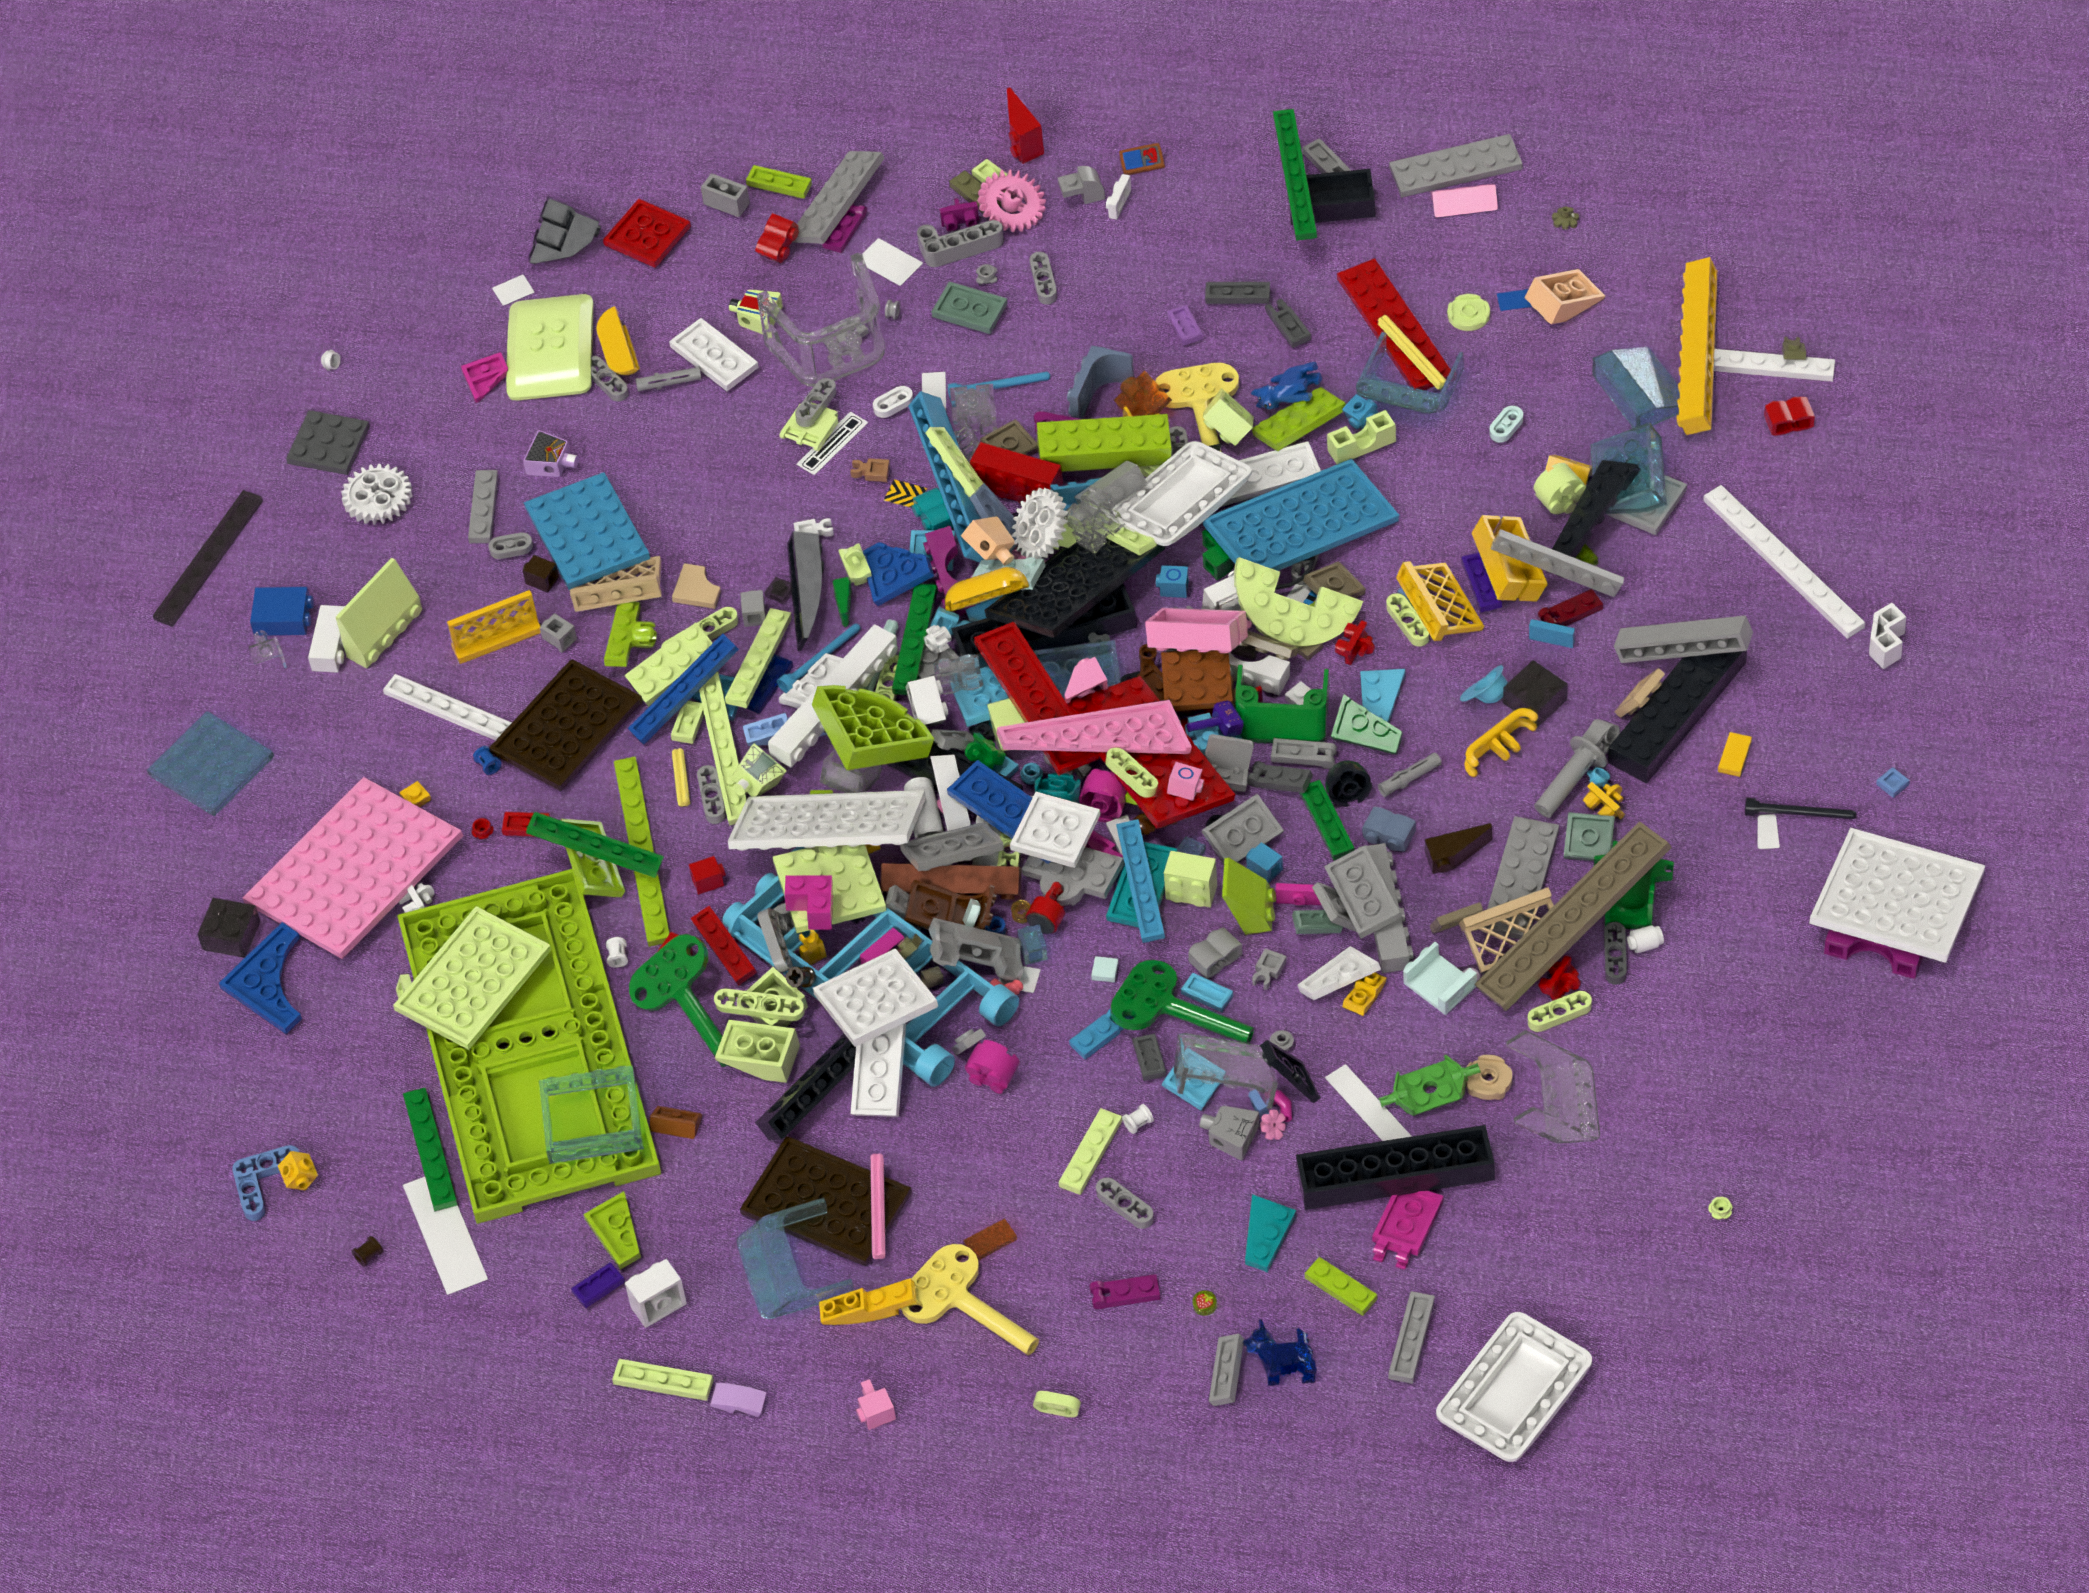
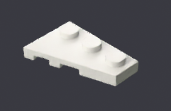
M825 653L808 670V674L800 681L797 680L789 692L783 693L779 697V703L799 708L843 658Z
M1350 946L1299 983L1298 988L1302 994L1316 1000L1377 972L1381 968L1379 962Z

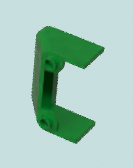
M1238 665L1235 709L1244 721L1242 733L1240 734L1242 739L1256 743H1273L1274 738L1323 742L1326 738L1330 691L1329 669H1324L1323 689L1309 690L1304 695L1303 705L1258 703L1257 690L1252 686L1244 685L1243 665Z

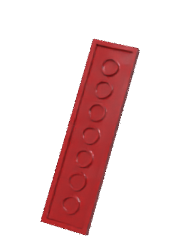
M1375 258L1337 273V280L1414 394L1435 386L1378 325V319L1384 315H1387L1447 381L1453 379L1452 370Z
M1014 622L974 637V644L1025 723L1074 715ZM1043 751L1058 776L1099 759L1098 752Z

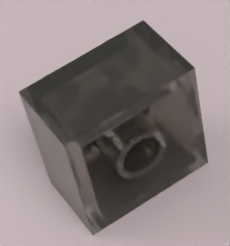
M1532 660L1503 687V704L1513 711L1518 708L1533 710L1538 714L1537 721L1533 722L1539 727L1567 701L1568 683Z
M212 898L197 934L202 950L245 958L260 924L256 905Z

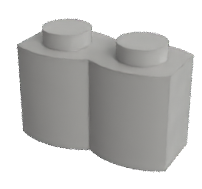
M1224 927L1213 930L1206 940L1191 946L1188 952L1189 962L1206 979L1211 978L1242 955V944Z

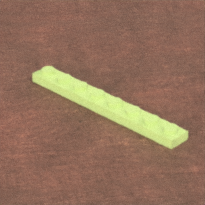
M717 671L699 689L730 826L736 824L747 797L746 793L738 795L733 789L735 782L731 777L737 769L739 762L719 672Z

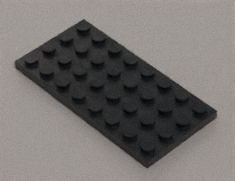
M1090 530L1089 533L1072 546L1062 548L1045 562V568L1033 589L1018 590L1003 595L984 610L985 616L988 619L1005 624L1014 622L1019 628L1055 638L1161 553L1165 546L1157 544V546L1142 555H1138Z

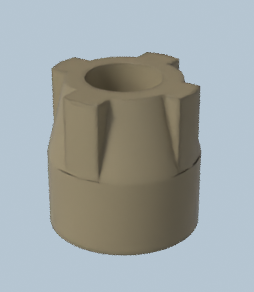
M939 966L920 972L921 981L928 989L944 983V977Z

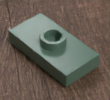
M1325 910L1293 911L1292 914L1296 934L1341 933L1343 929L1342 926L1330 921Z

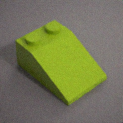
M1229 857L1224 858L1222 897L1245 935L1272 931V921H1275L1273 902H1276L1274 888H1271L1263 877Z

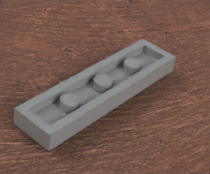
M476 470L468 534L469 544L489 543L491 541L499 476L497 470Z
M1410 1292L1388 1374L1389 1379L1413 1384L1435 1296Z

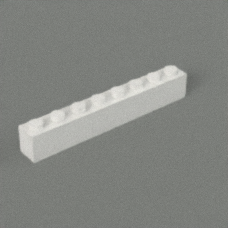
M874 624L819 686L841 685L846 686V689L858 691L859 688L867 687L871 678L883 669L884 664L889 658L894 657L897 653L896 635ZM816 689L768 741L769 755L791 768L797 761L803 758L810 746L816 744L819 736L825 731L812 707Z

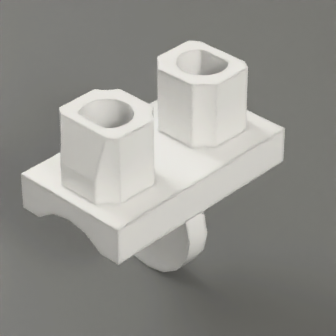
M420 883L415 891L413 885H411L407 889L408 893L399 901V904L401 905L410 899L412 900V902L402 907L404 913L425 908L422 902H426V904L432 902L431 898L434 896V889L430 885Z

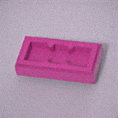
M1276 883V903L1321 905L1312 888L1314 885Z

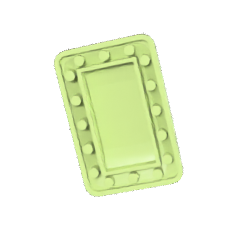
M579 294L523 300L511 305L508 321V372L506 376L507 395L510 399L516 401L582 394L589 391L592 385L591 356L594 308L593 299L590 295Z

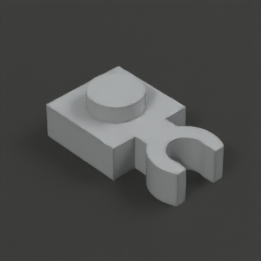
M1265 948L1255 966L1256 973L1252 977L1253 985L1256 986L1258 981L1263 980L1264 990H1267L1270 987V977L1278 978L1287 962V957Z

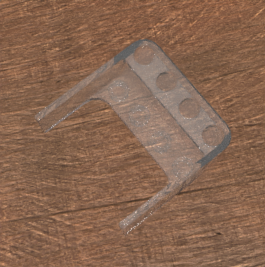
M1527 1030L1506 1041L1507 1047L1531 1058L1538 1065L1544 1111L1531 1107L1514 1117V1123L1558 1144L1593 1142L1600 1137L1594 1072L1591 1064L1586 1059Z
M1188 1033L1178 1034L1174 1063V1075L1178 1094H1183L1186 1080L1197 1079L1206 1084L1221 1083L1229 1088H1237L1239 1086L1245 1087L1250 1091L1256 1089L1257 1092L1263 1093L1266 1107L1272 1109L1278 1083L1275 1070L1264 1061L1262 1057L1264 1053L1259 1045Z

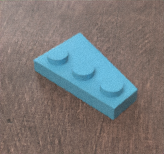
M1405 669L1360 671L1362 706L1389 723L1396 698L1400 692L1402 680H1404L1406 674Z

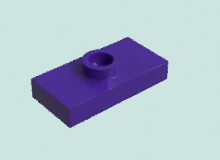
M610 1262L572 1287L571 1290L586 1309L625 1283V1279Z

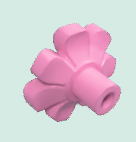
M1270 1110L1269 1114H1263L1260 1127L1262 1132H1266L1265 1138L1268 1140H1280L1283 1137L1281 1131H1285L1286 1128L1285 1123H1282L1285 1120V1116L1282 1113H1278L1277 1110Z

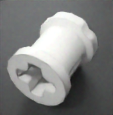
M613 937L606 942V948L609 950L607 963L613 968L623 967L628 963V958L625 955L627 942L621 937Z
M1141 1104L1139 1109L1133 1113L1122 1116L1125 1126L1132 1134L1137 1133V1129L1146 1123L1154 1121L1153 1115L1144 1104Z

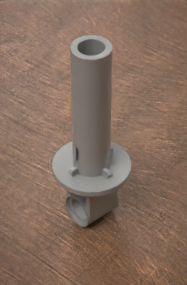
M1596 719L1582 737H1572L1570 746L1575 752L1574 755L1534 804L1535 809L1541 815L1550 818L1590 766L1604 768L1607 765L1605 754L1608 752L1611 743L1620 734L1619 726Z

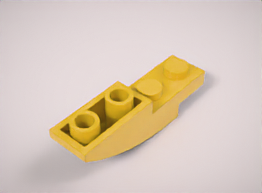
M909 1278L869 1292L860 1288L820 1301L821 1323L823 1325L855 1324L899 1315L898 1309L917 1303L915 1282Z

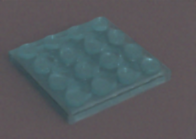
M206 711L147 769L150 777L215 816L274 757V754L270 749Z

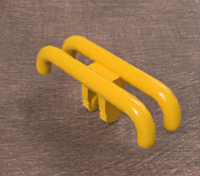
M1518 708L1471 743L1465 753L1464 766L1466 772L1471 777H1476L1478 771L1475 767L1479 765L1477 759L1490 749L1507 761L1511 756L1500 742L1515 753L1520 751L1519 743L1510 734L1519 727H1526L1530 731H1535L1537 725L1533 721H1537L1538 714L1528 708Z

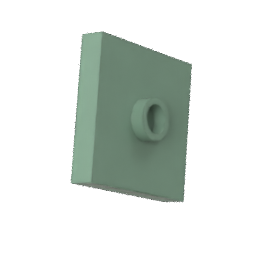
M1568 812L1564 858L1594 861L1596 855H1606L1612 849L1615 816Z

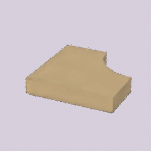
M684 563L672 595V601L715 609L721 589L707 580L704 566Z

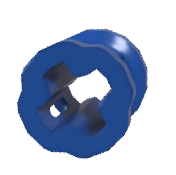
M488 746L478 748L473 754V760L483 767L486 775L496 773L502 765L501 760L492 755Z

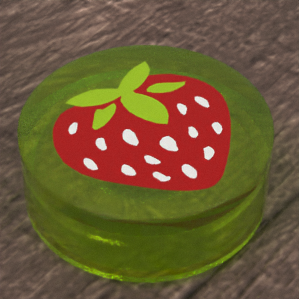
M1207 1290L1197 1292L1192 1299L1193 1309L1202 1316L1212 1314L1217 1308L1216 1296Z

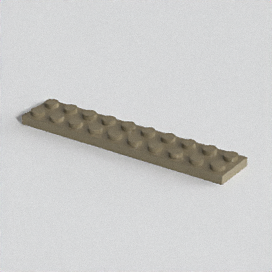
M1639 821L1474 985L1503 1010L1507 1011L1672 848L1669 842Z

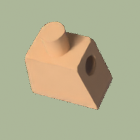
M998 517L973 520L961 535L985 560L999 559L1005 566L1014 559L1009 550L1015 544V540Z

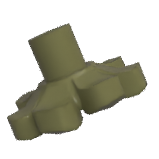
M1571 207L1559 208L1557 213L1554 212L1552 214L1553 225L1556 228L1562 225V229H1569V226L1575 228L1577 220H1579V214L1574 213V209Z

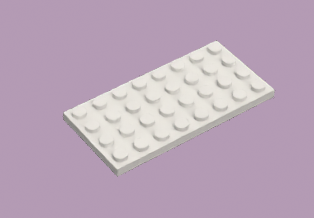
M925 790L748 797L728 839L729 849L743 851L751 848L767 850L779 847L790 849L792 847L813 848L815 846L836 847L838 845L855 847L863 844H871L872 846L891 843L902 845L908 843L926 799Z

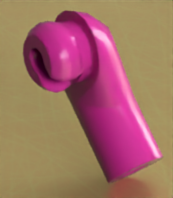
M1273 1090L1267 1095L1268 1102L1271 1105L1277 1104L1280 1107V1113L1285 1116L1283 1122L1291 1121V1100L1281 1090Z

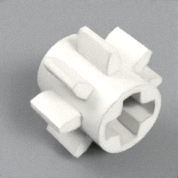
M933 625L926 629L928 635L924 637V641L930 651L936 650L937 653H942L950 648L948 642L952 638L946 627L942 626L940 628L939 625Z

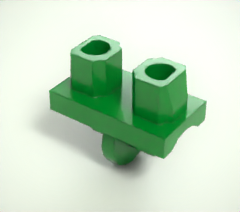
M974 733V742L966 746L965 756L970 761H980L991 770H993L994 765L1002 766L1006 756L1002 750H997L992 740H987L980 733Z

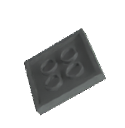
M308 410L286 457L287 464L348 475L370 428L369 421Z

